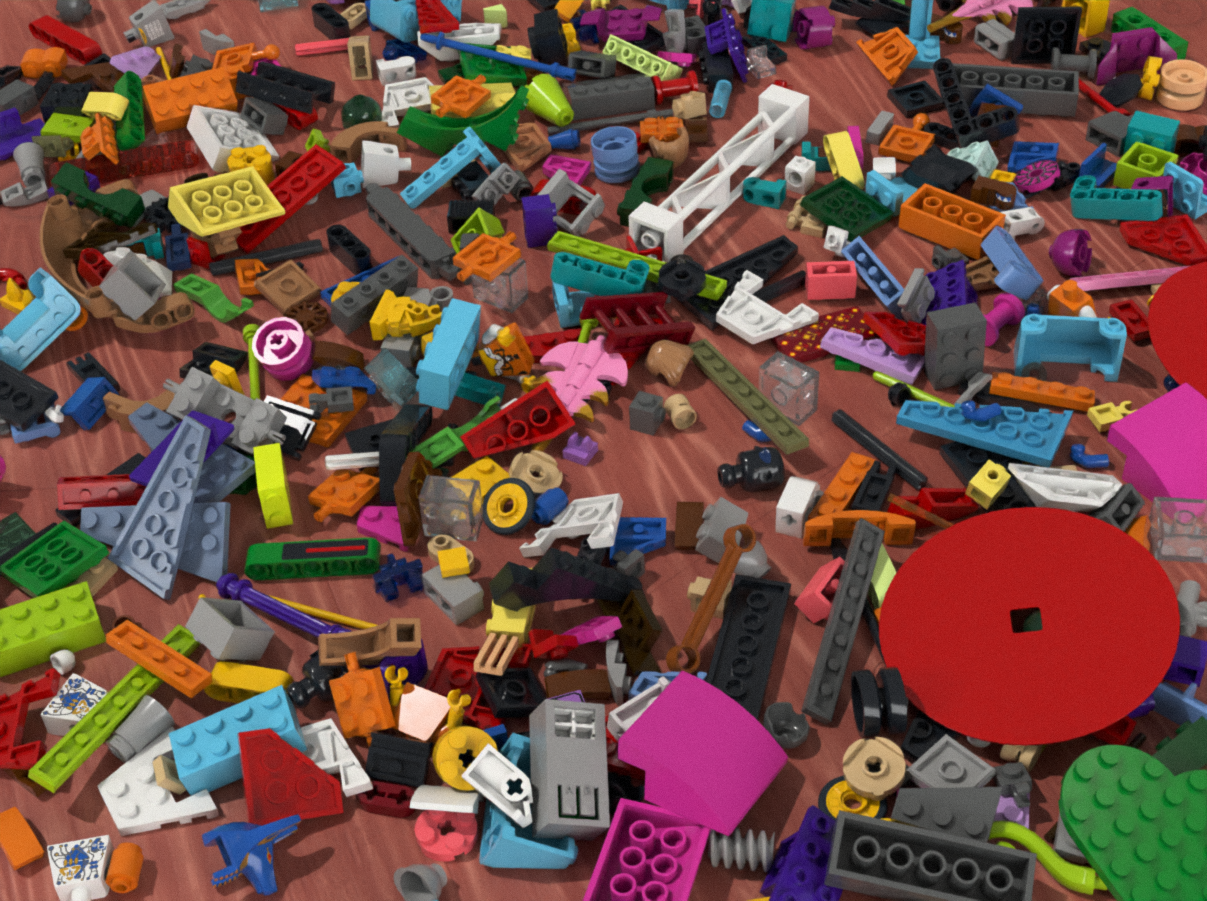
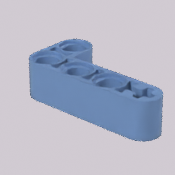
M995 226L981 243V247L999 271L994 281L1004 291L1021 299L1028 300L1044 280L1012 236L1000 226Z

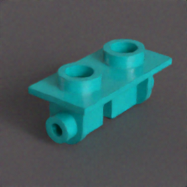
M464 373L455 396L486 405L488 401L496 396H499L502 401L507 385Z

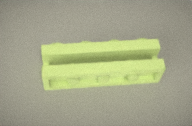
M611 34L602 52L603 54L615 55L617 61L650 77L657 75L661 81L679 79L683 71L682 68Z

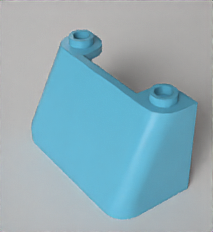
M41 267L28 280V287L36 298L3 330L0 329V360L19 371L25 369L79 316L81 311L78 301Z
M1027 315L1021 321L1014 345V375L1027 377L1028 371L1032 367L1040 370L1041 361L1090 364L1091 372L1096 373V369L1104 374V381L1117 382L1127 338L1126 326L1116 318Z
M512 733L499 753L520 769L529 778L531 784L530 738ZM517 780L515 783L508 781L509 791L507 793L511 796L515 792L519 795L522 794L523 791L520 788L522 782L520 780ZM486 798L479 855L480 864L492 868L566 869L569 864L572 865L575 862L578 846L575 845L574 838L565 836L563 839L532 837V823L525 828L520 827Z

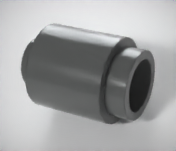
M516 170L514 172L520 179L511 189L510 193L516 200L522 201V197H530L533 186L522 171Z

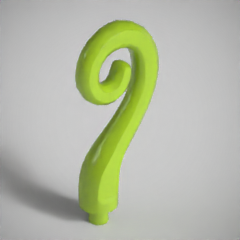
M1010 821L993 822L989 840L995 838L1010 839L1020 843L1031 853H1036L1037 860L1064 887L1089 895H1093L1094 889L1107 891L1106 885L1099 876L1095 875L1096 871L1093 868L1065 861L1042 838L1025 826ZM999 841L996 843V845L1016 849L1007 842Z

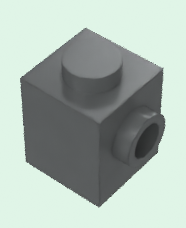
M639 391L629 406L630 430L654 436L666 415V409L663 408V397Z

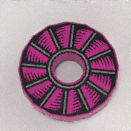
M1051 160L1032 163L1024 167L1015 176L1016 187L1021 192H1024V190H1028V192L1041 191L1051 186L1056 177L1059 178V166L1055 161Z

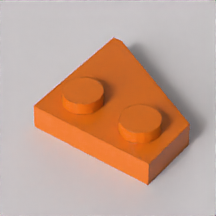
M259 259L235 260V271L240 295L262 294L254 287V281L260 278L256 277V273L270 269L266 268Z

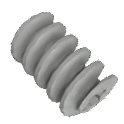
M735 828L731 837L722 833L716 835L715 830L711 829L708 841V857H710L712 867H717L720 860L723 859L725 868L729 869L733 861L736 860L738 870H743L746 862L749 861L751 871H756L759 863L762 862L764 872H769L773 863L775 831L771 839L767 840L764 830H761L758 838L755 839L752 829H748L744 838L741 837L739 828Z

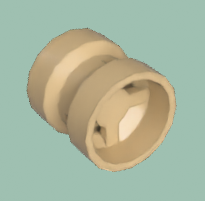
M675 394L665 401L664 408L667 415L671 417L675 428L686 429L695 423L697 414L693 407L690 406L685 395Z
M1004 744L1000 758L1008 762H1022L1025 769L1030 772L1040 756L1043 745L1021 746Z

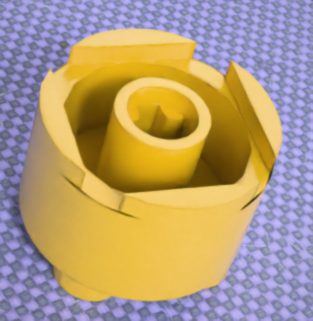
M264 145L248 148L237 147L231 150V155L227 160L229 172L253 166L266 185H269L275 179L271 154Z
M459 726L450 729L438 739L433 750V763L437 774L445 783L454 788L474 790L475 788L462 778V774L488 743L498 751L495 741L486 732L475 727ZM467 749H469V755L473 756L472 761L466 762L465 766H462L463 761L458 759L459 754H465Z

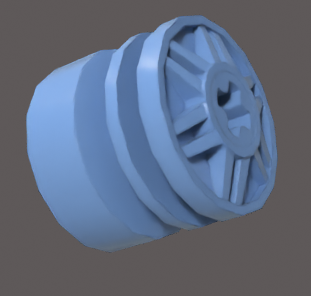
M621 126L601 129L591 137L594 171L599 180L608 183H621L634 178L639 173L640 162L639 154L637 153V137L633 130Z

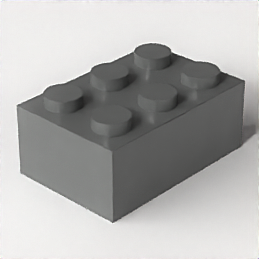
M976 303L927 312L924 373L934 390L961 385L966 380L969 382L978 372H983L987 320Z

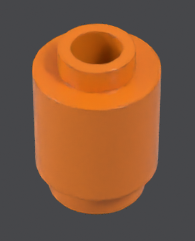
M125 842L119 844L112 852L105 882L114 892L127 893L137 888L144 860L140 846Z

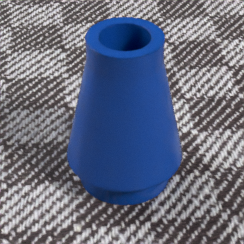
M573 128L553 136H548L551 149L575 150L576 147L581 146L579 131L573 130Z

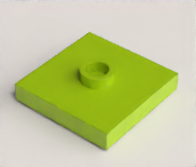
M53 113L41 129V136L61 135L62 138L69 137L73 142L81 143V133L85 128L92 127L95 124V118Z

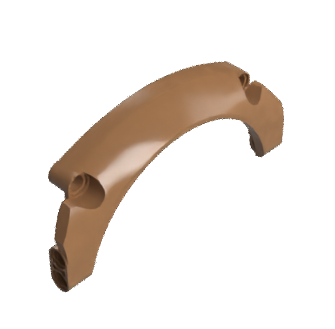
M128 179L106 185L95 192L97 194H110L124 188L139 195L133 182ZM62 194L48 199L40 225L42 257L51 276L78 301L80 306L92 312L95 318H113L116 327L139 333L159 332L192 319L195 314V308L189 296L183 292L161 297L151 308L134 321L130 316L122 312L116 302L106 297L99 286L87 290L79 279V261L66 258L63 249L79 238H82V240L88 238L87 232L90 230L98 231L100 223L112 222V220L106 217H99L93 211L79 208L75 204L70 206L67 197Z

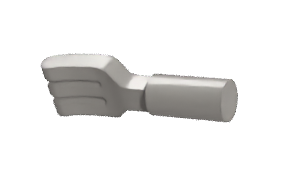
M981 371L975 374L968 382L969 388L955 403L962 404L965 401L971 400L992 379V375Z

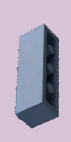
M858 236L841 252L849 261L855 262V268L892 314L897 319L903 318L901 313L902 307H898L897 303L904 288L862 238Z

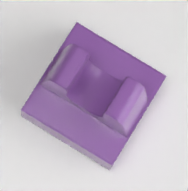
M573 432L568 439L567 446L563 449V458L586 466L597 453L598 443L592 441L589 436L583 438L578 436V432Z

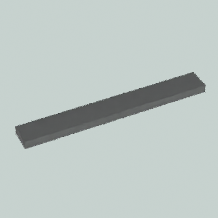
M862 518L856 522L801 709V712L825 725L832 722L885 533L882 529Z

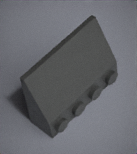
M644 73L562 84L563 92L574 112L573 121L655 109L654 86L650 76Z

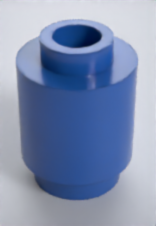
M555 487L548 489L535 499L532 520L542 525L549 524L569 503L565 492Z

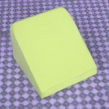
M502 4L483 9L484 23H500L502 28L508 27L507 11Z

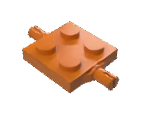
M480 74L474 80L464 79L457 75L431 95V103L440 107L436 110V115L442 118L446 113L452 112L463 118L470 116L491 98V90L481 86L486 82L485 76Z
M659 116L657 119L646 118L644 121H640L641 143H649V139L652 136L663 142L677 140L681 137L677 134V128L683 127V120L678 119V117H667L665 120L663 116H661V119Z
M509 231L502 238L491 237L484 233L477 237L453 257V265L462 269L457 273V278L464 282L469 276L477 275L490 282L521 257V250L510 245L511 242L516 240L515 233Z
M366 467L360 472L339 469L330 475L308 495L310 505L320 507L314 513L315 520L323 522L327 516L333 513L352 517L380 491V478L373 477L377 473V468Z
M355 651L343 655L348 672L340 678L329 680L344 739L354 736L366 737L369 747L372 741L371 732H381L396 725L380 667L370 670L360 669Z

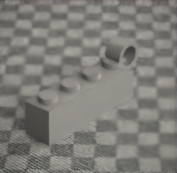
M446 286L435 287L431 291L427 288L407 287L404 293L405 297H410L412 300L426 304L428 307L439 305L440 312L443 311L444 307H448L451 299L454 298L452 289ZM427 332L412 337L410 333L404 334L402 337H392L391 334H387L381 346L383 366L404 369L406 367H413L415 360H418L420 357L421 336L426 335Z

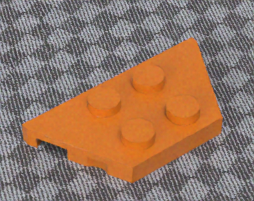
M898 27L873 35V40L863 42L860 39L856 42L858 47L891 86L896 83L918 53L913 43Z

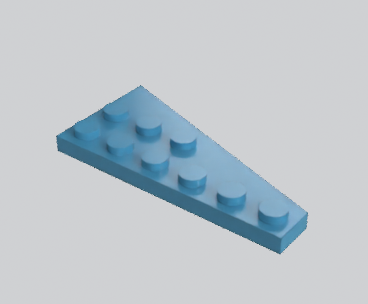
M905 400L897 415L896 424L1050 468L1071 422L1073 411L1064 410L1063 414L1049 413V409H1039V412H1025L1021 407L1000 406L1002 411L1000 415L980 422L966 419L961 414L963 410L959 403H955V407L940 406L938 402ZM979 405V408H983L988 405Z

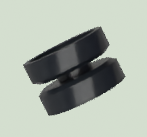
M880 668L876 678L868 669L853 671L851 674V699L854 720L859 736L862 738L878 736L881 725L889 735L905 733L907 728V704L904 684L898 668Z

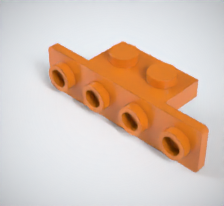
M98 112L95 114L96 124L85 128L81 133L83 156L90 160L101 151L116 165L119 162V152L116 147L114 124L108 116L105 115L103 117Z

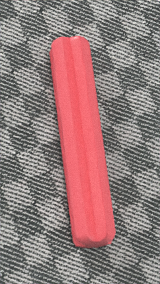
M349 38L296 44L295 52L297 56L348 50L347 43Z

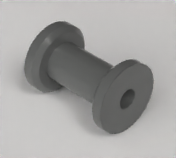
M1053 47L1050 70L1086 72L1089 79H1094L1097 50L1091 49L1088 55L1060 54V49Z

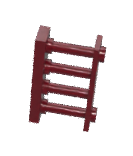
M664 292L586 297L579 316L581 320L597 319L606 330L608 336L603 349L607 354L646 351L654 343L661 340L688 345L696 328L691 321L675 323L663 308L668 294ZM656 314L664 324H655L649 315ZM629 316H637L644 325L636 326ZM617 317L624 327L616 328L609 318Z

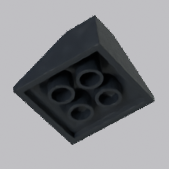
M1018 7L1011 64H1051L1053 47H1058L1060 54L1075 55L1082 7Z

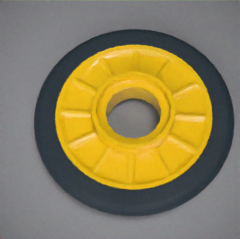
M506 478L494 484L487 492L482 505V515L487 527L501 535L514 534L523 529L530 521L535 509L534 493L525 481L518 478ZM508 500H513L512 510L505 513L503 510L504 504Z
M844 776L832 779L822 788L818 798V807L835 821L839 810L882 819L885 818L887 813V799L874 801L871 798L863 797L855 793L847 785ZM849 799H855L861 803V806L857 809H850L845 806L844 802Z

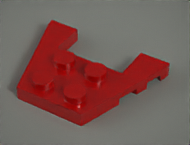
M522 644L523 648H517L507 668H528L533 656L531 644ZM479 646L442 648L424 689L447 697L450 691L460 689L459 699L462 695L468 694L471 697V702L468 706L463 707L465 711L463 722L472 727L485 730L505 724L507 718H495L490 708L480 706L484 694L475 677L477 672L474 671V661L480 652ZM506 648L502 649V651L499 654V658L497 662L494 663L493 667H497V664L500 661Z
M55 668L46 671V677L35 683L32 679L23 683L20 691L10 696L6 693L0 696V768L30 770L46 754L47 746L41 740L21 745L29 703L57 696L61 674Z

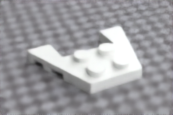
M426 77L386 84L381 121L388 122L389 127L399 128L397 116H405L410 106L423 112L431 110L429 86L434 85Z
M748 270L743 273L742 280L737 282L734 292L731 296L727 297L716 314V322L751 344H756L815 323L819 317L818 312L803 303L785 315L752 294L763 287V279Z
M620 494L575 499L552 519L554 524L550 528L540 529L534 534L536 540L529 545L525 542L519 548L523 557L544 555L556 538L568 537L569 539H574L585 534H590L587 541L591 549L613 546L623 506Z
M331 718L301 727L307 750L302 753L327 774L332 775L340 772L342 787L346 797L373 789L368 775L364 772Z
M173 727L167 729L97 785L121 836L160 829L161 824L179 821L180 824L190 823L192 818L206 815L207 819L219 816L217 807L207 789L176 803L170 790L157 786L152 762L160 755L169 759L174 757L169 733L175 731Z

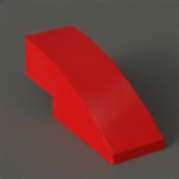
M921 488L918 496H894L887 512L913 519L916 522L915 529H921L961 518L977 511L979 506L976 501L965 494L967 488Z

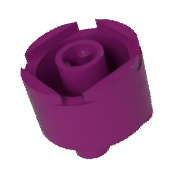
M825 6L800 8L799 11L794 13L792 28L793 31L797 32L798 38H795V42L800 49L825 47L832 44V28L835 27V18L829 14Z

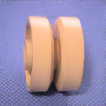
M1173 60L1165 63L1160 71V82L1156 91L1157 100L1162 105L1175 110L1198 108L1202 105L1206 93L1207 68L1190 60Z

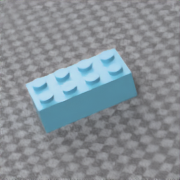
M452 298L449 306L443 308L440 325L436 324L433 331V340L426 345L424 360H419L417 364L416 375H419L416 391L419 392V403L449 410L479 342L481 305Z
M282 685L169 733L179 779L191 796L205 789L209 793L242 778L237 736L239 732L270 728L293 748L298 749L300 752L307 750L295 707Z

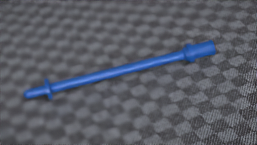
M440 32L438 36L426 33L420 36L422 41L436 44V49L439 51L444 46L546 72L555 79L561 78L574 82L577 69L560 66V63L557 62L548 65L446 39L443 32Z

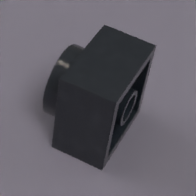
M558 9L534 14V26L527 28L534 59L542 58L543 63L548 65L554 64V62L560 63V66L567 65L568 44Z

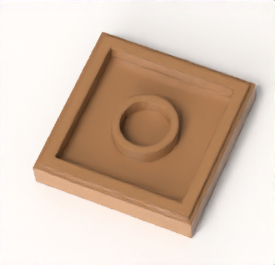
M291 259L254 281V287L282 314L290 309L291 305L303 303V301L308 302L320 295L321 288Z

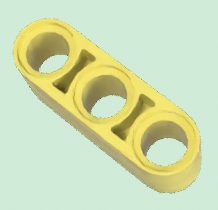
M89 92L81 112L91 118H95V114L99 112L103 117L106 115L111 120L121 121L129 100L117 93Z
M842 131L824 135L823 145L834 180L843 176L863 190L864 178L849 133Z

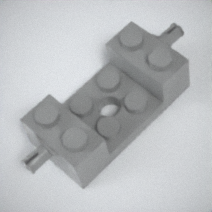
M194 367L190 369L181 384L170 379H166V383L163 384L164 389L175 393L166 412L180 421L193 410L225 421V416L228 413L235 412L236 418L231 423L234 425L235 430L226 438L223 444L236 450L240 449L253 458V447L273 444V442L280 443L281 446L286 439V436L279 432L287 417L278 408L258 398L253 400L220 384L214 377Z

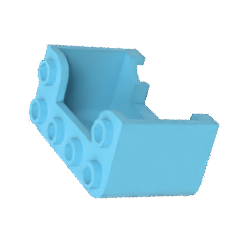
M370 0V21L374 26L405 43L418 39L417 32L420 29L415 0H401L397 2L393 0ZM440 0L460 23L462 0Z

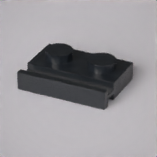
M378 731L371 732L372 741L369 746L365 769L368 777L415 787L426 785L431 757L430 749L433 742Z

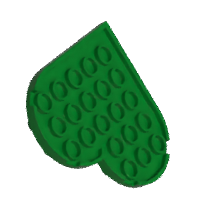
M1123 745L1099 746L1080 755L1068 768L1061 781L1060 799L1058 801L1060 816L1068 834L1116 901H1207V770H1192L1174 776L1156 758L1141 750Z

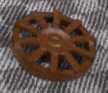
M303 301V303L297 305L293 304L283 314V317L287 318L292 316L293 318L290 319L295 320L304 331L310 330L312 333L321 330L328 322L327 309L320 305L319 302ZM316 319H322V321L318 323Z

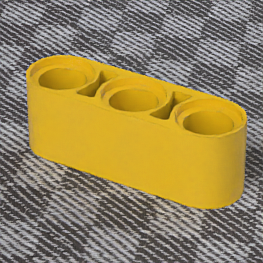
M219 661L211 672L212 683L204 688V691L213 699L240 703L280 685L286 691L287 686L294 682V679L290 674L281 670Z

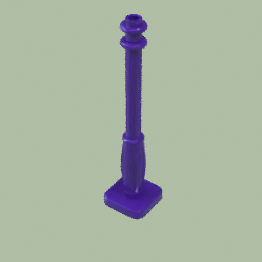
M235 573L222 575L217 581L216 588L221 598L242 601L244 604H249L318 638L320 634L352 632L338 624L328 625L253 589L250 580H239L238 575ZM422 638V648L415 656L384 657L379 665H362L369 669L380 667L389 703L390 685L392 684L385 678V671L388 667L395 666L397 677L399 668L405 667L408 670V677L402 681L404 685L406 682L417 686L425 677L428 664Z

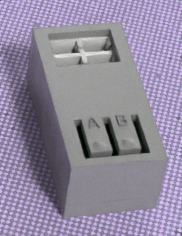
M545 699L529 715L531 789L533 803H531L532 837L563 839L565 836L574 838V840L593 841L610 827L605 704Z

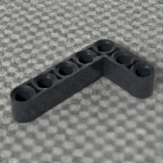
M940 58L934 62L933 70L959 148L968 147L974 142L980 143L988 140L990 143L1012 136L1020 130L1018 112L1012 106L1002 107L971 118L951 60Z
M405 404L381 433L379 440L381 506H396L394 484L399 478L402 465L405 463L408 453L414 451L432 425V406Z

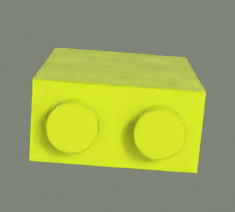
M280 443L253 447L257 488L266 528L292 525L293 516L289 484Z

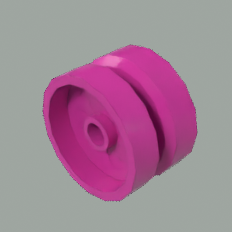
M280 317L267 321L257 330L253 337L252 349L255 357L275 379L281 381L294 380L305 374L314 362L312 360L313 342L306 335L303 328L293 319Z

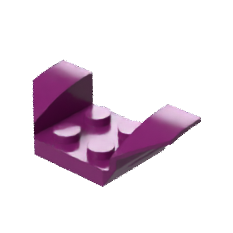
M647 5L645 9L634 8L631 10L605 12V8H600L584 13L580 25L596 24L598 36L601 37L603 42L608 41L610 34L624 41L643 40L648 21H659L662 9Z
M1152 27L1112 33L1110 50L1098 66L1096 85H1106L1108 81L1116 77V73L1143 69L1148 56L1162 58L1160 70H1157V74H1160L1161 68L1165 63L1177 60V53Z

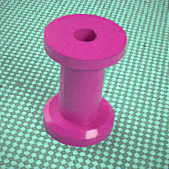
M999 294L994 299V309L984 315L987 320L985 346H991L998 340L999 329L1005 324L1016 325L1024 318V306L1013 294Z

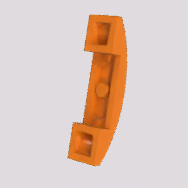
M850 510L829 513L805 522L803 546H831L832 538H852L856 522L861 518L885 531L883 536L885 545H909L913 543L916 522L901 515L881 511Z

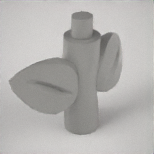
M1186 580L1180 584L1177 597L1180 614V635L1190 638L1191 635L1196 633L1197 626L1207 627V601L1198 603L1201 586L1192 580Z

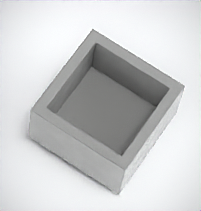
M132 250L110 269L99 285L104 295L116 302L122 312L130 316L134 321L156 303L166 286Z
M200 597L185 626L194 635L193 638L197 642L204 644L211 651L210 654L221 661L226 659H237L242 662H246V660L260 661L275 633L272 628L242 601Z

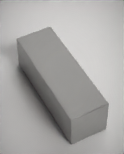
M886 111L879 113L867 130L866 143L879 146L893 126L894 113Z

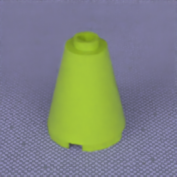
M540 74L532 78L533 82L529 86L527 84L525 86L529 89L526 96L529 101L525 108L529 112L557 126L564 127L570 124L573 120L574 112L558 81L550 74Z

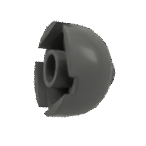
M58 0L56 10L59 11V15L56 16L58 19L66 22H79L86 15H90L92 5L90 0Z

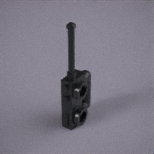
M1064 161L1057 162L1060 169L1059 178L1056 177L1051 186L1041 191L1030 192L1024 195V197L1028 199L1049 189L1056 192L1074 183L1079 178L1080 164L1076 162L1068 164Z

